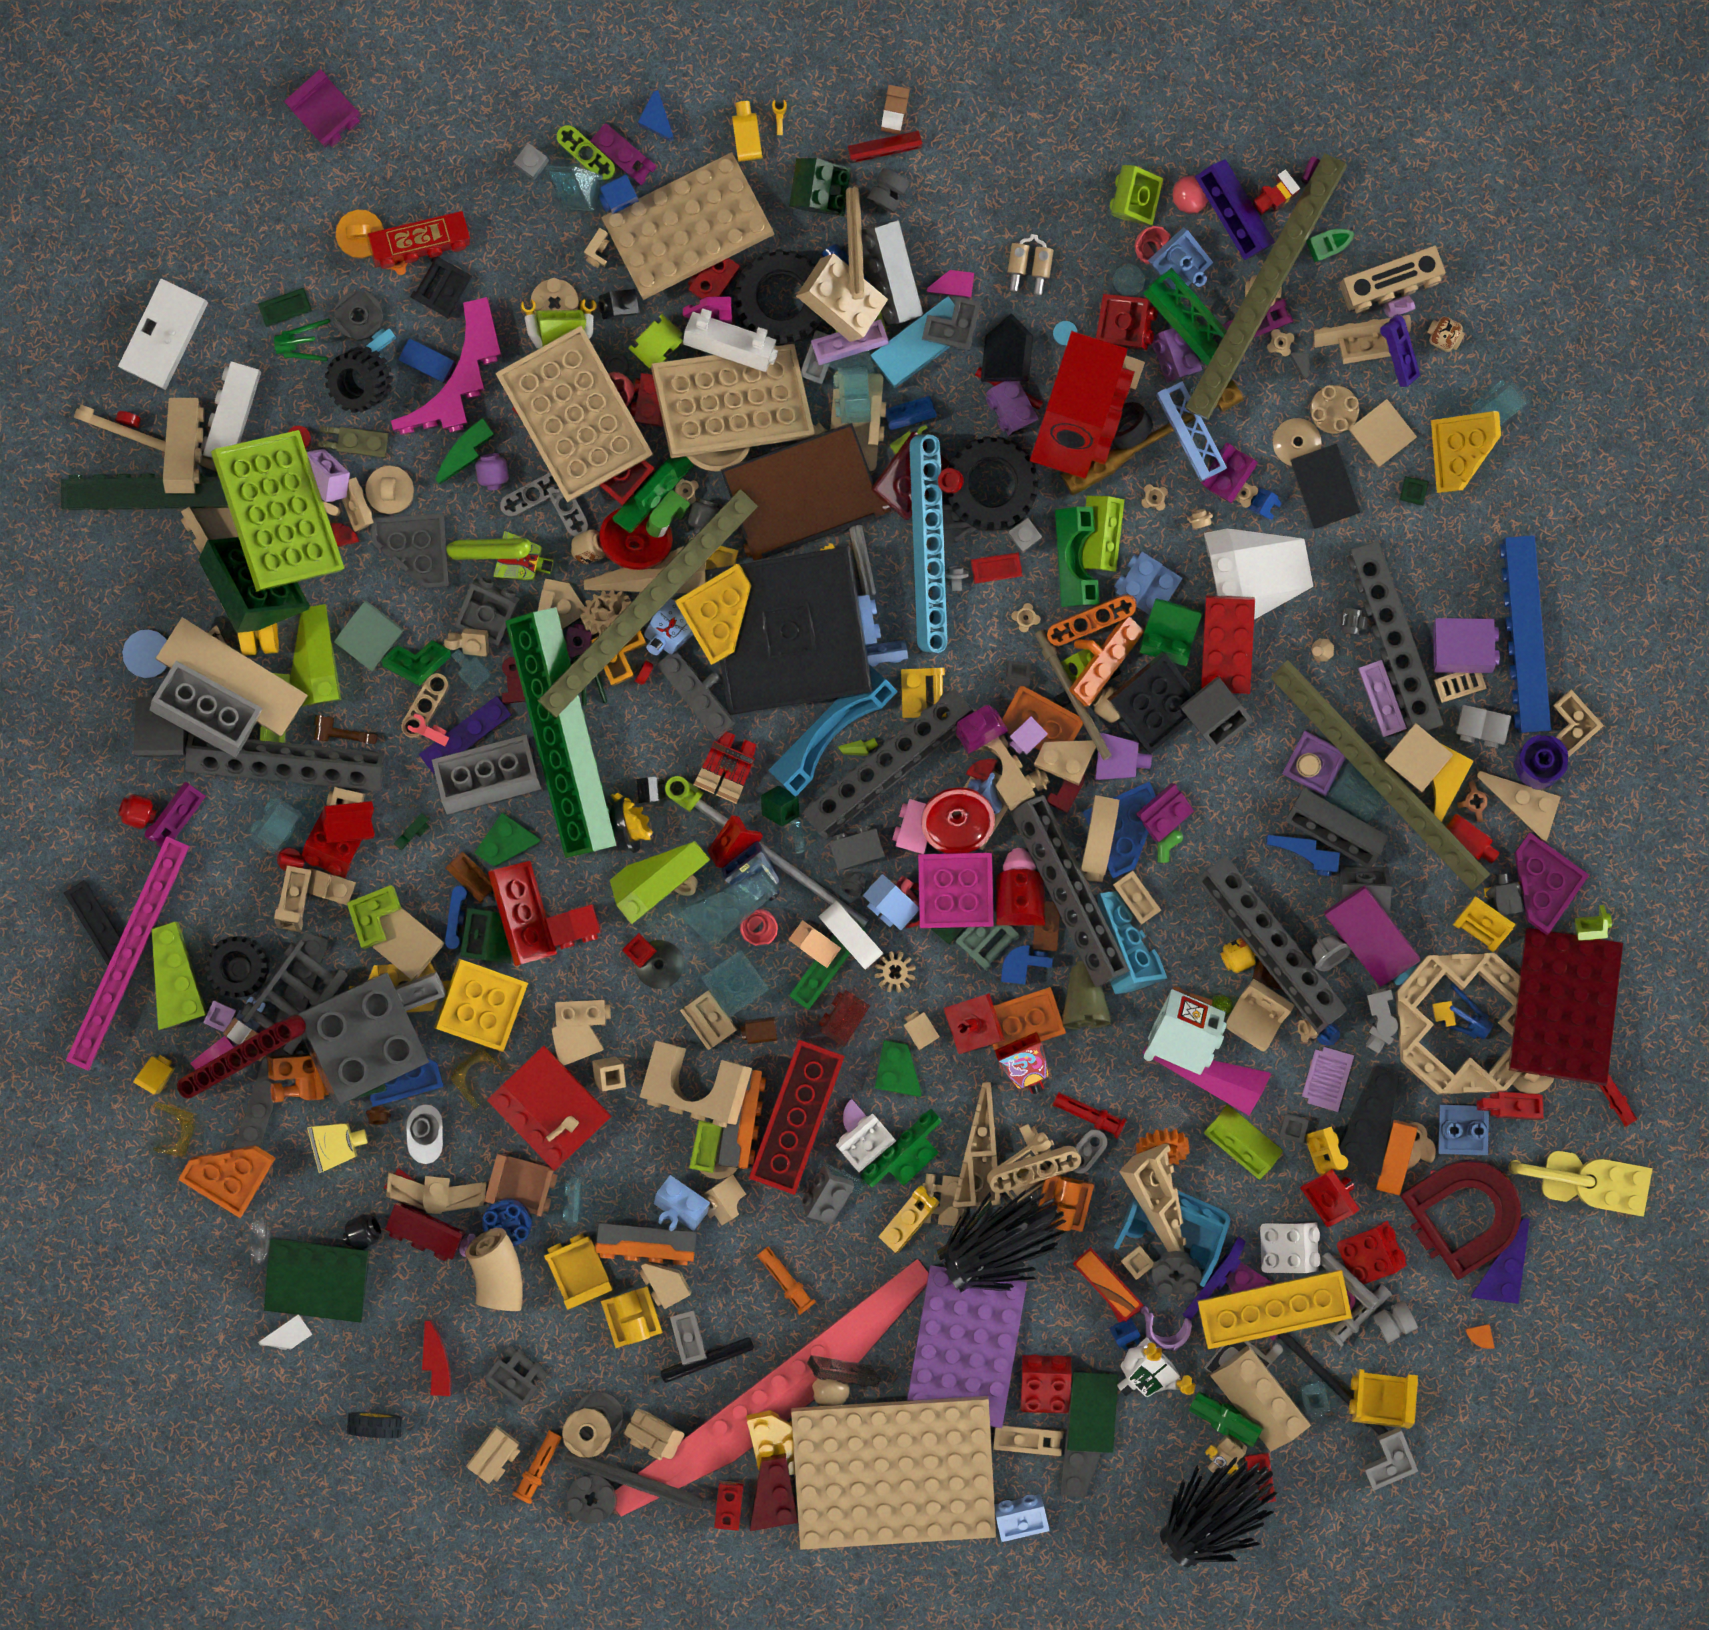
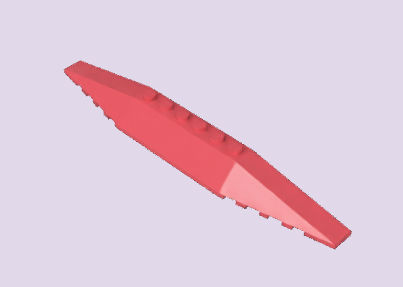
M918 1259L809 1341L791 1357L685 1436L680 1445L677 1446L678 1449L672 1459L665 1457L662 1460L655 1459L637 1474L679 1489L734 1462L753 1447L746 1415L771 1410L787 1421L792 1417L791 1408L805 1407L815 1400L813 1398L814 1390L812 1385L819 1376L831 1371H837L843 1374L844 1377L849 1374L925 1288L929 1274ZM621 1485L615 1490V1494H617L615 1509L622 1517L660 1497Z

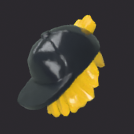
M619 793L611 794L610 796L613 798L614 804L610 808L609 818L615 836L625 839L630 851L637 853L640 850V839L651 840L650 836L653 834V831L647 825L650 819L648 816L641 814L643 807H633L634 803H631L628 797H624Z

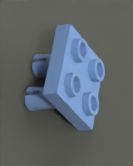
M1184 227L1148 260L1159 275H1162L1172 267L1187 286L1193 283L1198 287L1206 283L1207 277L1203 272L1213 264V261ZM1169 277L1166 278L1164 281L1169 288L1175 289L1174 282Z
M1439 1105L1438 1154L1488 1155L1489 1111H1479L1477 1106Z

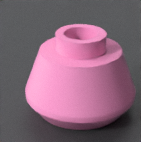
M1015 848L1008 853L1003 864V871L1011 869L1036 870V865L1031 854L1026 849Z

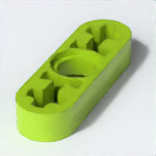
M565 125L558 130V143L597 179L608 181L614 176L615 166L613 162L576 128ZM564 131L566 133L572 131V137L577 143L579 139L583 140V142L577 145L574 152L571 150L574 145L570 141L565 143L562 141L564 139L562 135ZM590 147L593 150V156L589 160L581 159L579 156L581 148ZM597 155L602 157L598 159L599 163L603 166L606 164L610 165L608 168L610 173L608 175L605 173L599 175L600 169L595 164L593 168L589 166V164L596 160Z

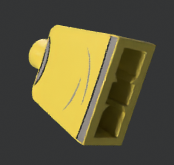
M349 1123L311 1126L307 1128L319 1173L357 1157L355 1147L368 1143L365 1129L351 1132Z

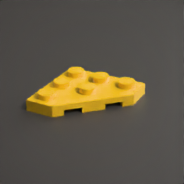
M1499 411L1431 420L1437 493L1462 491L1501 437Z
M739 564L734 565L675 601L711 665L734 653L751 588V584Z
M771 1410L746 1415L758 1470L760 1469L761 1457L786 1453L789 1474L794 1475L795 1460L792 1421L789 1423L779 1417V1414Z

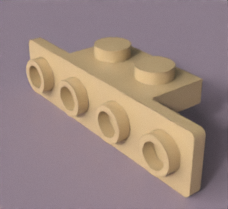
M1404 315V316H1402V317L1404 318V320H1405V322H1406V326H1407L1408 332H1410V331H1411V318H1410V315ZM1391 318L1372 319L1368 322L1348 323L1344 326L1324 327L1315 330L1314 347L1339 344L1343 364L1389 357L1391 355L1387 340L1381 335L1380 328L1389 322Z

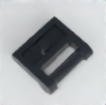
M438 256L432 257L431 266L416 292L413 291L410 298L448 319L472 276ZM440 268L445 269L446 272L431 298L424 297Z

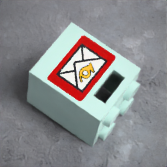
M1171 989L1149 1034V1043L1144 1053V1059L1151 1061L1154 1056H1157L1201 1075L1204 1067H1210L1214 1058L1213 1052L1215 1048L1219 1049L1222 1044L1223 1033L1227 1025L1223 1022L1225 1012Z

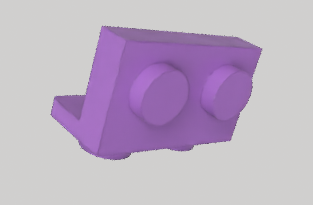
M1174 328L1162 331L1154 336L1153 350L1157 354L1161 365V372L1165 376L1167 383L1202 371L1197 354Z
M1004 381L986 392L987 404L991 410L995 409L999 417L997 419L998 425L1003 432H1007L1008 436L1038 420L1019 381Z

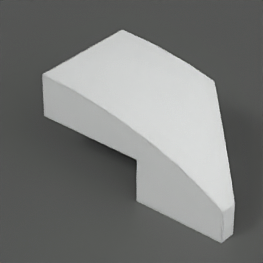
M298 1314L258 1343L261 1346L276 1347L282 1350L292 1349L311 1336L312 1333Z

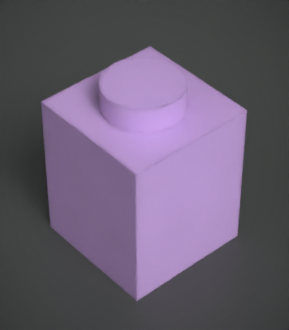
M1030 717L1009 737L1012 740L1009 745L1018 754L1023 752L1027 755L1048 733Z

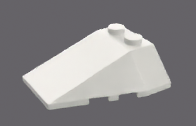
M1228 528L1204 533L1217 596L1255 597L1254 620L1313 587L1305 540L1302 538Z

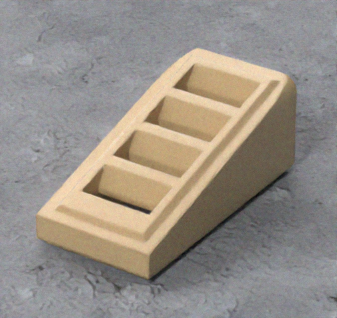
M1454 673L1432 680L1439 703L1487 689L1482 673H1474L1478 683L1477 687L1473 686L1470 673ZM1465 675L1469 687L1468 690L1464 689L1461 676ZM1456 678L1460 692H1455L1451 679ZM1447 681L1451 695H1446L1442 682Z

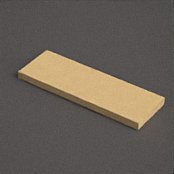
M183 617L156 657L157 661L170 669L175 661H178L261 707L262 711L256 722L280 737L283 736L308 697L307 694Z

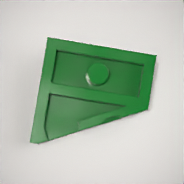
M501 813L474 853L496 867L538 844L541 839Z

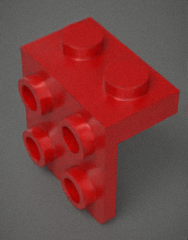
M321 812L304 844L301 859L312 866H318L327 870L334 876L346 878L352 859L362 840L327 843L321 821Z
M1388 1220L1374 1226L1370 1230L1340 1240L1337 1243V1248L1346 1269L1363 1285L1394 1274L1407 1266L1405 1254L1399 1248L1395 1231L1389 1225Z
M1022 1355L1020 1404L1022 1412L1062 1414L1069 1412L1072 1377L1071 1357L1062 1355Z

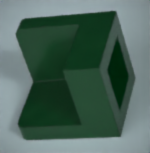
M776 786L761 795L762 815L783 827L800 817L799 797H795L790 791L781 786Z

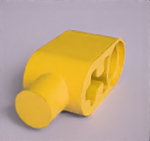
M750 101L736 102L737 115L732 116L738 162L762 159L756 113H751Z

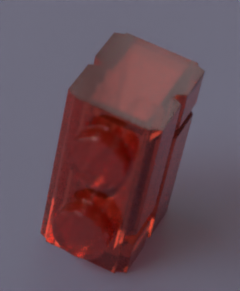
M847 990L843 994L838 992L831 1003L835 1006L831 1014L826 1012L818 1024L822 1027L821 1033L845 1047L871 1006Z

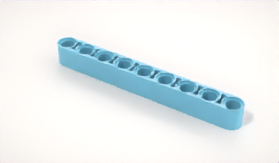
M916 435L910 441L917 644L923 652L940 653L947 646L942 490L938 485V476L941 473L940 442L934 435ZM924 440H925L926 443H927V449H926V451H924L923 446H922ZM925 465L928 467L926 476L923 471ZM926 489L929 492V498L927 500L924 496ZM927 514H928L929 517H930V522H929L928 525L926 524V521H925V518H926V515H927ZM928 538L931 541V546L929 549L926 546ZM929 563L932 566V571L930 572V574L927 571V566ZM930 587L933 591L931 598L928 595V590L930 589ZM931 612L934 616L932 622H930L929 615ZM932 636L935 640L933 647H931L930 645V639Z

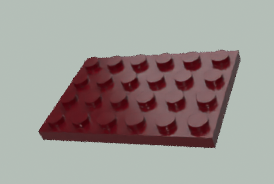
M1526 928L1509 1071L1602 1086L1607 1085L1623 943L1602 939L1578 940L1577 935L1552 931L1546 935L1539 929Z

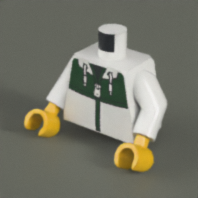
M1147 1337L1137 1347L1130 1348L1124 1361L1121 1363V1368L1126 1378L1117 1386L1125 1396H1128L1136 1388L1145 1397L1164 1390H1180L1186 1395H1191L1195 1391L1196 1384L1191 1383L1192 1378L1189 1375H1185L1181 1380L1173 1363L1162 1353V1348H1157Z

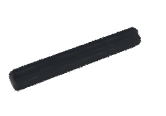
M750 1337L744 1338L706 1353L707 1359L687 1365L679 1363L663 1369L661 1377L664 1383L673 1381L754 1349V1345Z

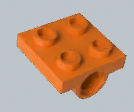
M1060 1175L1044 1179L1040 1195L1043 1193L1045 1195L1039 1200L1038 1206L1055 1198L1054 1203L1043 1209L1057 1205V1211L1064 1212L1063 1217L1052 1222L1050 1225L1063 1219L1066 1222L1055 1229L1064 1231L1072 1229L1083 1232L1094 1183Z

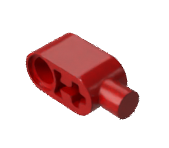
M1455 814L1446 826L1477 861L1482 857L1492 864L1500 854L1499 851L1491 846L1493 842L1491 838L1460 815Z

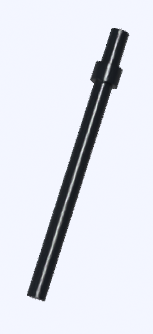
M1288 1332L1278 1335L1345 1403L1350 1404V1400L1354 1399V1397ZM1364 1423L1367 1427L1370 1426L1378 1435L1388 1432L1383 1425Z

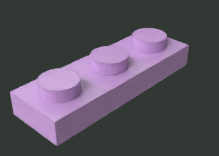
M881 319L873 322L863 338L852 342L848 341L839 332L811 340L818 365L889 344Z
M1382 660L1358 668L1382 737L1407 729Z

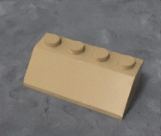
M1249 1345L1210 1374L1235 1408L1241 1412V1415L1263 1427L1259 1438L1270 1451L1291 1442L1311 1426L1306 1416Z

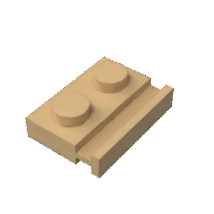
M708 990L680 1010L708 1050L738 1030L711 990Z

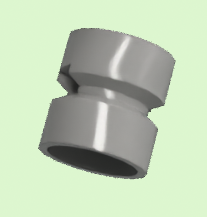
M1404 1300L1392 1305L1391 1311L1384 1309L1373 1315L1387 1344L1400 1338L1401 1332L1408 1334L1418 1329L1415 1319Z

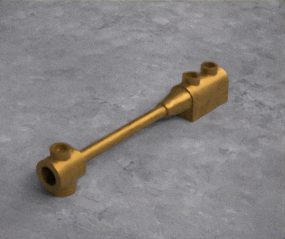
M1233 380L1229 381L1216 405L1222 413L1244 401L1240 390ZM1191 413L1181 416L1185 425L1195 420L1194 415ZM1168 423L1150 433L1144 441L1132 448L1109 450L1105 465L1094 461L1091 462L1086 479L1066 472L1060 476L1071 496H1074L1112 475L1134 453L1174 432L1171 424Z

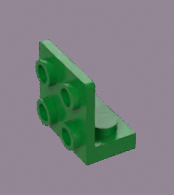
M1156 598L1142 637L1139 653L1156 657L1163 651L1173 663L1187 666L1191 645L1202 612Z

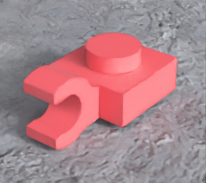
M414 714L413 717L419 719L420 726L413 728L408 725L407 728L411 732L419 733L446 746L449 737L445 736L447 731L436 725H433L431 729L425 725V720L421 715Z

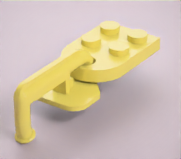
M1563 1151L1552 1152L1547 1157L1545 1168L1523 1164L1518 1160L1511 1161L1508 1166L1512 1174L1542 1178V1192L1549 1199L1567 1202L1578 1195L1585 1204L1591 1207L1644 1217L1653 1168L1606 1159H1593L1583 1165L1576 1154Z

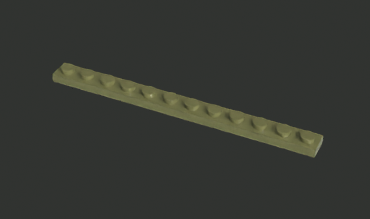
M1324 153L1185 407L1186 410L1206 420L1210 418L1347 167L1345 162Z
M741 489L738 490L537 701L556 718L758 506Z
M1288 660L1270 677L1471 891L1490 875Z

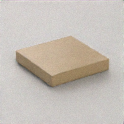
M1388 399L1349 428L1350 433L1378 468L1417 438Z
M1415 723L1385 758L1384 762L1420 792H1423L1453 754Z

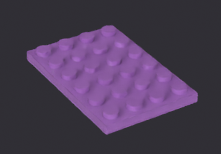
M930 1265L907 1401L988 1396L990 1427L1002 1428L1027 1282H996L1011 1283L1014 1286L1010 1288L1011 1291L969 1288L960 1293V1290L956 1289L947 1275L946 1268Z

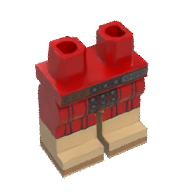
M725 732L717 741L713 742L693 785L714 794L723 773H726L716 795L737 804L755 761L753 756L757 744L745 739L740 751L731 748L736 735Z

